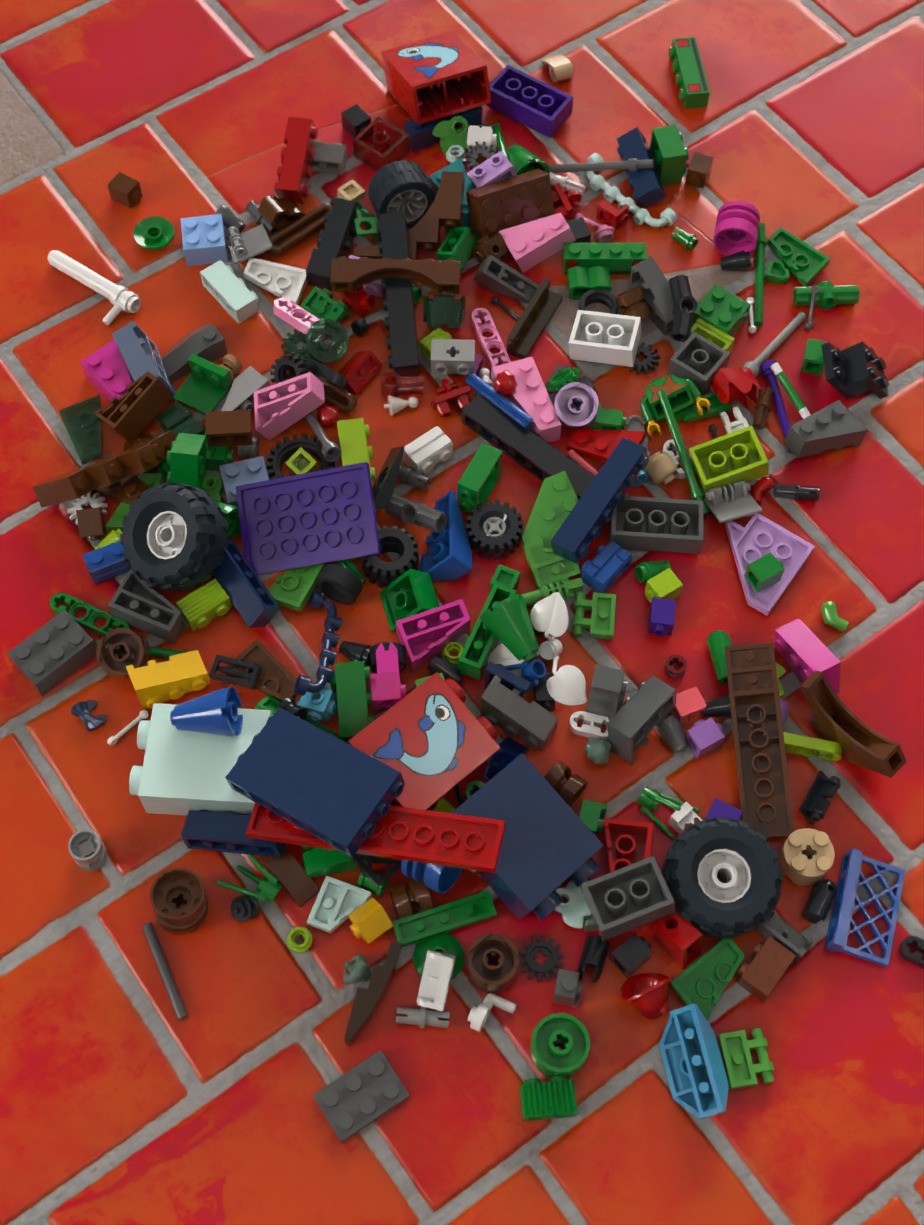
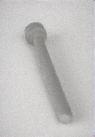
M800 312L754 361L746 362L741 368H751L756 377L759 374L760 365L806 319V313Z

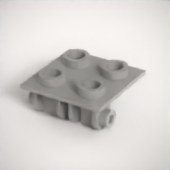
M263 224L241 234L233 226L227 230L229 239L226 240L235 264L244 262L257 254L264 253L268 249L273 248Z
M742 480L733 483V486L728 484L727 488L723 485L709 489L705 493L704 502L720 523L730 522L733 519L751 516L763 511L747 490H750L748 481L744 482Z

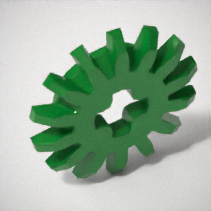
M567 368L556 373L547 382L548 384L545 385L546 390H560L563 386L572 383L580 375V368Z

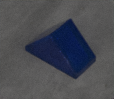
M507 737L499 744L500 749L492 755L483 777L491 780L521 753L525 756L529 748Z

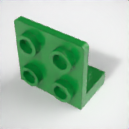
M192 354L188 359L191 373L174 394L173 399L205 415V412H213L231 389L230 371Z

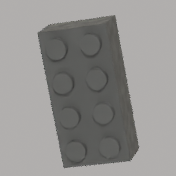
M625 496L623 502L620 505L617 504L613 510V515L610 519L609 542L613 540L624 549L700 554L703 544V501Z

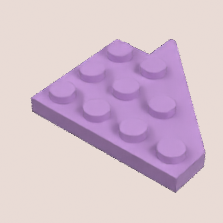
M755 513L745 528L734 521L726 522L725 527L747 604L768 616L813 552L815 546L761 514ZM771 552L775 558L782 562L785 570L779 582L757 593L744 576L747 566Z

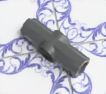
M392 494L388 504L384 507L386 514L400 518L406 524H416L437 533H441L447 526L448 518L446 513L429 508L425 503H416Z

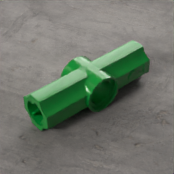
M823 281L816 285L819 287V292L816 293L815 305H818L821 309H830L836 304H857L859 301V287L856 285L834 286L830 281ZM794 287L793 304L795 306L810 305L811 287Z

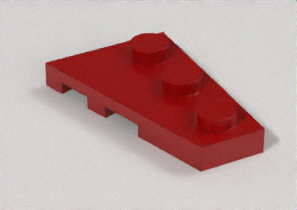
M576 429L567 448L568 451L573 449L577 454L606 462L623 437L642 445L646 438V431Z

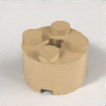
M811 828L796 830L789 835L781 848L778 859L780 869H782L784 875L797 885H814L825 877L833 865L835 858L834 847L825 832Z

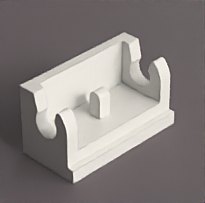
M427 950L416 1001L418 1005L438 1011L444 1010L456 956Z

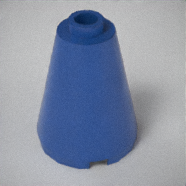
M225 687L176 705L170 713V720L177 730L233 737L239 735L242 730L243 715H238L237 708L242 707L241 700L234 687Z

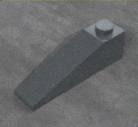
M206 323L188 332L161 357L170 383L191 373L188 359L192 354L210 362H214L227 354L225 340L214 324Z

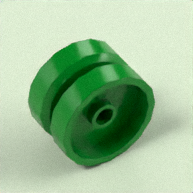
M565 1013L551 1014L543 1018L535 1027L530 1044L532 1062L536 1069L548 1078L567 1076V1079L578 1074L585 1065L590 1049L589 1033L584 1024L574 1016ZM561 1044L564 1050H560L559 1046L555 1048V1045Z

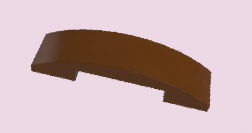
M284 848L282 858L258 856L273 875L279 878L284 889L300 907L320 891L310 877L307 878L306 871L286 848Z

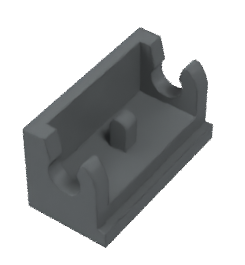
M773 910L772 914L755 931L766 940L769 937L773 938L794 953L796 956L792 961L797 964L814 941L810 938L809 940L777 916L775 914L776 911Z

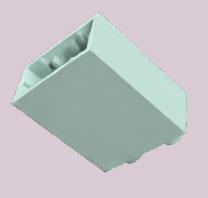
M153 703L151 720H141L137 731L138 749L145 750L143 766L134 765L129 778L130 795L139 797L146 813L187 816L189 810H209L217 813L228 811L238 815L252 814L255 802L232 790L225 777L236 764L238 757L250 746L254 736L264 728L268 718L272 715L271 710L238 708V715H243L242 730L239 735L229 737L177 730L170 720V713L176 705Z

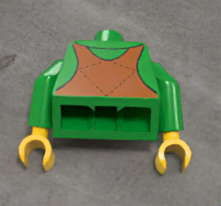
M669 374L661 379L656 378L651 384L647 385L644 388L646 395L643 396L640 403V410L645 423L648 424L647 432L651 439H653L651 433L654 430H658L660 436L662 435L660 426L654 421L665 418L657 395L659 390H666L673 413L693 404L694 401L697 403V413L699 415H703L702 406L707 407L708 411H710L709 400L701 398L702 394L690 379L677 378L673 374Z

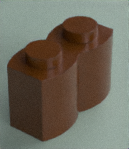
M266 196L258 207L259 212L269 224L276 228L287 227L306 215L291 197L278 198L276 196Z

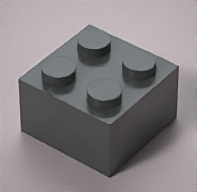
M693 332L670 359L667 375L673 374L677 378L690 379L699 392L704 395L711 387L709 382L720 368L727 367L730 353Z

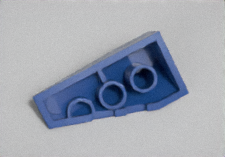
M451 490L437 500L434 507L435 510L446 513L448 518L447 526L441 533L432 531L431 535L426 538L425 544L428 545L427 553L422 555L420 561V571L429 573L431 581L457 580L472 570V551L456 494Z

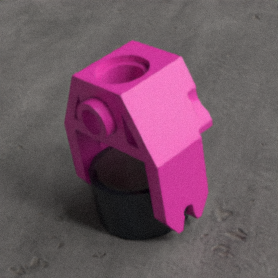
M383 642L370 648V666L372 672L376 673L370 674L374 710L390 709L406 696L405 684L401 685L400 672L406 669L405 647L396 642Z

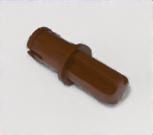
M765 386L761 387L762 390L759 389L758 401L754 405L753 427L757 429L766 426L768 412L771 411L770 402L773 389L767 387L766 393L764 392Z

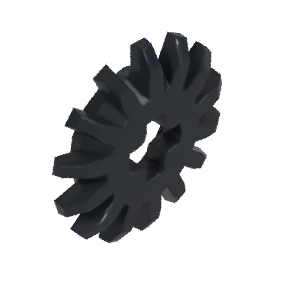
M484 141L482 147H479L478 142H475L476 148L469 145L468 147L471 152H464L468 156V158L463 159V162H468V165L464 167L465 170L468 168L472 170L480 165V163L475 162L479 154L489 159L498 152L490 151L493 147L492 145L488 149L485 148L486 142Z
M642 342L641 348L638 346L636 357L639 354H643V357L647 359H643V362H640L638 358H635L634 365L630 368L629 372L632 373L636 370L637 374L640 375L641 371L648 374L649 368L654 371L653 365L659 366V362L656 359H660L659 355H655L658 353L657 349L650 351L652 345L647 346L645 349V344Z
M541 935L540 942L536 941L535 936L531 937L533 944L529 945L525 941L523 944L527 948L526 951L519 949L518 952L524 956V958L519 959V963L526 964V966L521 968V971L530 970L529 979L534 974H538V982H541V975H545L548 981L551 980L549 973L552 972L557 976L558 971L555 967H563V963L558 962V959L563 958L564 953L557 954L556 952L561 946H551L554 941L552 938H550L548 943L544 942L545 936ZM538 952H542L543 956H548V960L544 961L543 966H539V962L533 960V958L537 957Z

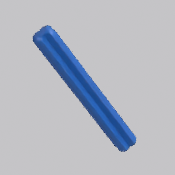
M474 373L468 374V377L465 379L468 385L522 427H531L534 421L532 417L501 393L495 391L492 386Z

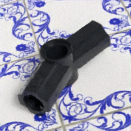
M677 275L669 279L674 303L672 310L674 317L670 337L681 342L686 341L690 337L693 315L697 309V301L692 297L688 276Z

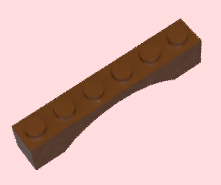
M347 257L332 258L330 283L333 292H355L373 281L385 278H404L420 282L438 294L460 295L461 265L460 261L453 259L434 261L433 259L412 260L410 258L392 260L390 258L370 259L362 257L359 259H349Z

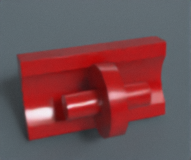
M560 183L554 184L555 191L552 192L553 205H561L554 209V213H561L564 219H575L572 207H579V202L582 199L581 194L578 191L572 192V190H568L566 192L567 195H565Z
M364 286L355 292H338L343 297L342 302L347 306L350 305L361 318L365 317L377 302L373 295L367 294Z
M447 379L441 381L442 387L436 389L439 396L433 397V402L430 404L432 409H437L441 418L452 414L453 410L450 406L452 402L456 401L459 410H462L471 402L469 396L471 392L470 386L458 388L457 382L450 384Z

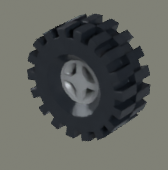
M490 500L485 501V506L480 503L477 505V511L473 508L470 511V516L468 515L466 524V533L471 550L476 549L478 556L483 553L484 559L488 560L490 556H494V560H499L500 555L504 559L508 557V552L514 554L516 547L519 548L521 545L523 534V521H521L520 513L516 514L517 509L514 506L509 508V503L507 502L501 505L500 500H495V504H491Z

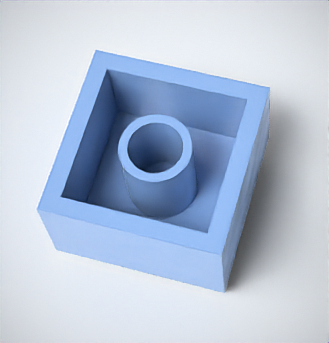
M222 214L180 218L183 251L187 267L213 264L219 260L228 262Z

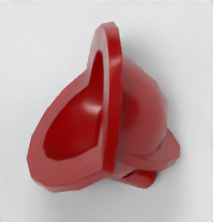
M652 972L632 976L623 983L620 990L621 998L627 1004L632 1002L643 1017L650 1020L658 1019L663 1013L670 1011L668 982L674 980V977Z

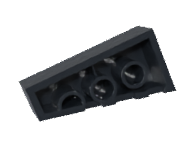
M332 196L330 201L332 206L331 213L326 212L324 231L320 230L317 248L313 249L306 269L307 285L316 286L321 289L325 288L329 291L332 289L330 283L332 258L346 257L347 253H350L352 250L354 237H358L354 224V219L357 218L356 202Z

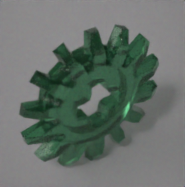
M297 329L294 330L292 335L289 332L287 333L289 339H282L286 343L281 344V348L286 349L283 351L284 354L302 355L306 359V354L313 357L314 354L312 352L319 350V348L315 347L320 345L319 341L314 342L317 338H311L302 332H297ZM299 342H303V344L306 346H303L302 349H298L296 345L299 344Z

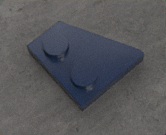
M490 662L485 669V690L495 674L502 678L499 683L511 691L515 687L517 690H522L525 693L531 685V682L513 674L502 664L496 665Z

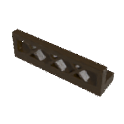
M543 279L507 337V354L519 359L528 358L561 304L563 296L550 291V279Z

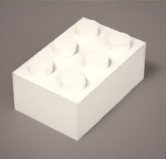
M578 310L569 339L570 359L633 367L642 334L641 317Z

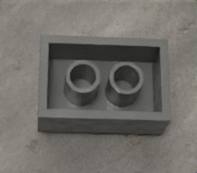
M64 609L7 654L21 674L41 696H44L96 655L97 647L94 640Z
M654 856L581 884L583 897L602 941L675 913V902Z

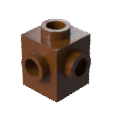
M500 233L489 236L488 234L477 240L478 244L472 247L475 252V258L479 263L490 254L501 261V257L510 252Z

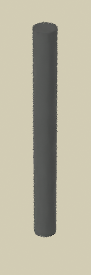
M147 923L142 926L145 937L178 1021L184 1020L188 1017V1014L152 923Z

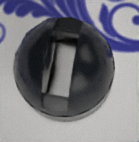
M358 318L351 323V329L356 336L361 337L368 332L369 324L365 322L366 319Z

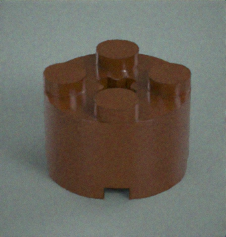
M116 628L100 639L96 649V656L98 662L107 673L122 678H130L126 666L133 665L134 669L148 666L147 661H150L151 652L149 643L143 636L129 629ZM121 651H127V655L120 656Z
M484 934L478 937L471 944L467 955V972L470 980L477 988L487 993L494 994L510 987L515 981L519 969V953L516 945L504 935ZM497 960L498 964L497 966H489L488 961L495 962Z

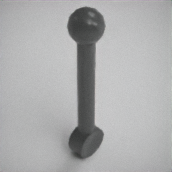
M816 285L810 288L812 296L808 322L805 324V328L808 330L813 328L812 318L816 293L819 292V287Z

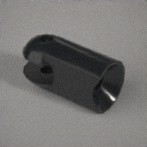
M823 879L814 884L802 916L807 921L817 924L820 920L825 921L832 901L837 895V887L832 880Z
M588 935L586 937L577 971L581 980L586 965L596 967L592 983L600 979L610 946L608 940L602 941L601 937L597 935Z

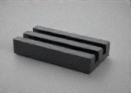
M216 655L209 677L213 680L255 690L256 681L259 680V672L261 673L263 668L256 664ZM221 662L252 670L253 674L219 666ZM219 671L234 676L250 679V682L217 674L216 672Z

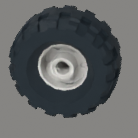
M160 483L159 486L151 487L140 494L141 498L134 500L129 506V514L124 516L122 525H124L123 534H120V541L125 550L123 551V556L127 564L131 565L130 569L140 580L147 581L148 585L165 590H190L209 580L215 574L214 569L221 566L225 558L223 557V552L225 548L228 549L229 539L226 538V531L229 530L227 521L221 516L223 511L217 501L209 497L210 494L182 483Z
M715 817L691 825L673 841L662 865L661 873L675 902V911L707 937L732 938L754 930L772 914L782 893L783 871L780 869L779 856L775 848L771 847L766 840L767 837L762 832L756 831L749 826V823L741 820ZM717 874L723 878L724 883L718 880Z

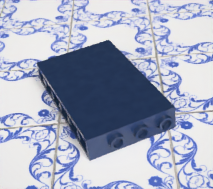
M280 707L268 718L264 728L254 736L250 746L238 757L236 764L225 777L232 790L352 858L365 839L371 837L375 830V825L380 818L386 816L390 804L395 797L401 795L405 785L400 771Z

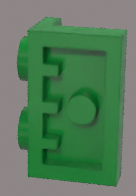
M315 286L300 306L322 320L324 326L333 332L345 315L348 318L352 316L346 311L349 307L340 300L337 302L332 300L334 295L324 288L321 291Z

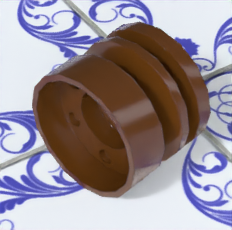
M173 868L163 872L155 879L151 887L150 900L158 924L164 930L173 934H186L196 930L204 922L208 913V901L201 878L191 870Z

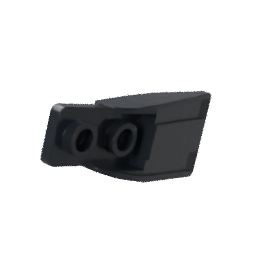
M403 446L390 450L373 485L375 509L384 508L394 492L404 452Z

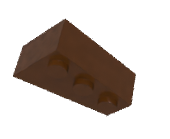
M148 371L126 388L128 392L119 399L116 397L111 399L110 402L112 404L103 411L99 409L94 413L130 444L139 437L141 431L154 420L156 414L163 406L168 404L170 398L174 395L166 385Z

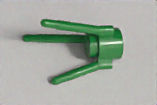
M646 786L637 800V803L642 806L640 811L646 814L671 840H674L675 836L651 812V809L656 811L662 803L680 811L684 802L661 794ZM692 806L694 812H700L699 808Z
M248 854L247 857L266 877L260 879L240 865H237L236 869L259 884L256 890L260 893L220 880L216 881V884L256 898L263 903L265 900L272 903L283 886L277 882L279 878L272 875L252 854Z

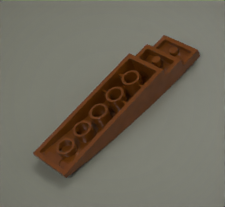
M773 642L726 646L725 657L741 811H743L742 821L749 823L750 827L756 831L759 830L767 838L789 836L794 832Z

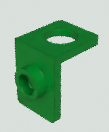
M355 218L354 224L357 236L372 235L374 245H378V242L381 240V235L378 236L376 227L378 218ZM368 223L372 228L370 230H363L360 228V225Z

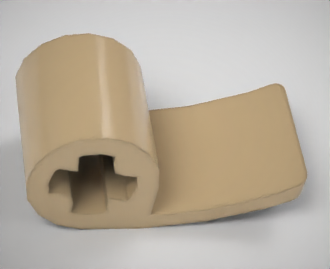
M556 55L541 60V62L549 65L550 76L554 83L574 76L572 63L563 55Z

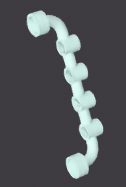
M593 153L587 159L588 163L604 162L597 153ZM585 171L586 177L591 181L589 182L591 189L595 192L602 189L605 192L604 198L609 203H612L614 200L620 203L618 205L619 209L627 204L629 211L635 214L633 220L636 224L642 225L645 222L652 227L658 228L664 225L672 226L678 220L676 213L670 208H666L660 214L661 219L652 218L645 208L641 209L635 205L632 198H626L616 186H610L606 183L603 176H597L593 171Z

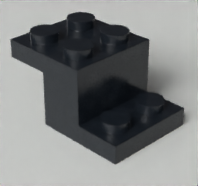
M863 341L842 351L839 348H835L830 342L821 345L826 380L846 399L869 390L880 399L888 396L887 387H889V382L884 373L886 364L882 357L879 358L875 354L872 347L869 348Z

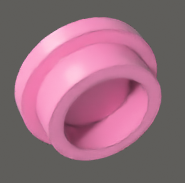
M607 224L601 225L597 228L594 236L600 243L610 241L614 237V228Z

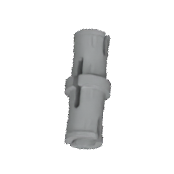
M397 1006L396 1014H405L407 1017L396 1016V1024L419 1025V1028L434 1026L448 1029L449 1021L438 1020V1018L449 1019L450 1011L426 1010V1007L413 1009Z

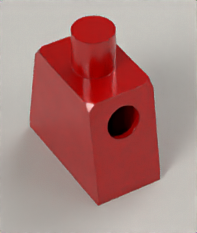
M675 911V913L652 921L654 924L655 940L682 970L701 954L702 933L681 917L679 913Z

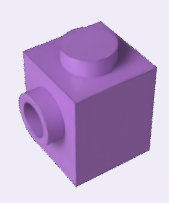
M711 717L706 721L701 719L695 722L691 729L687 730L685 738L689 748L696 758L699 759L722 746L725 732L719 723H715Z

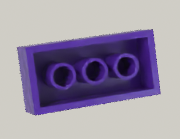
M507 65L489 84L492 103L486 104V106L549 138L572 115V96L510 65Z

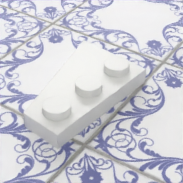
M252 257L249 258L243 272L245 279L279 298L292 301L296 305H298L307 283L306 269Z

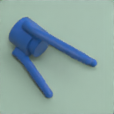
M539 659L529 663L524 661L519 664L505 666L509 671L522 669V677L531 682L530 687L525 693L522 690L518 695L520 697L524 696L533 686L538 685L539 679L546 674V666Z

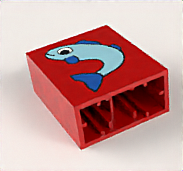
M454 31L381 51L387 89L418 125L492 103L487 64Z
M438 672L429 677L347 742V744L401 772L405 782L404 789L401 795L395 797L390 804L392 806L428 810L500 749V746L495 742L497 732L494 726L483 716L475 718L464 705L466 696L462 688L450 678L444 681Z

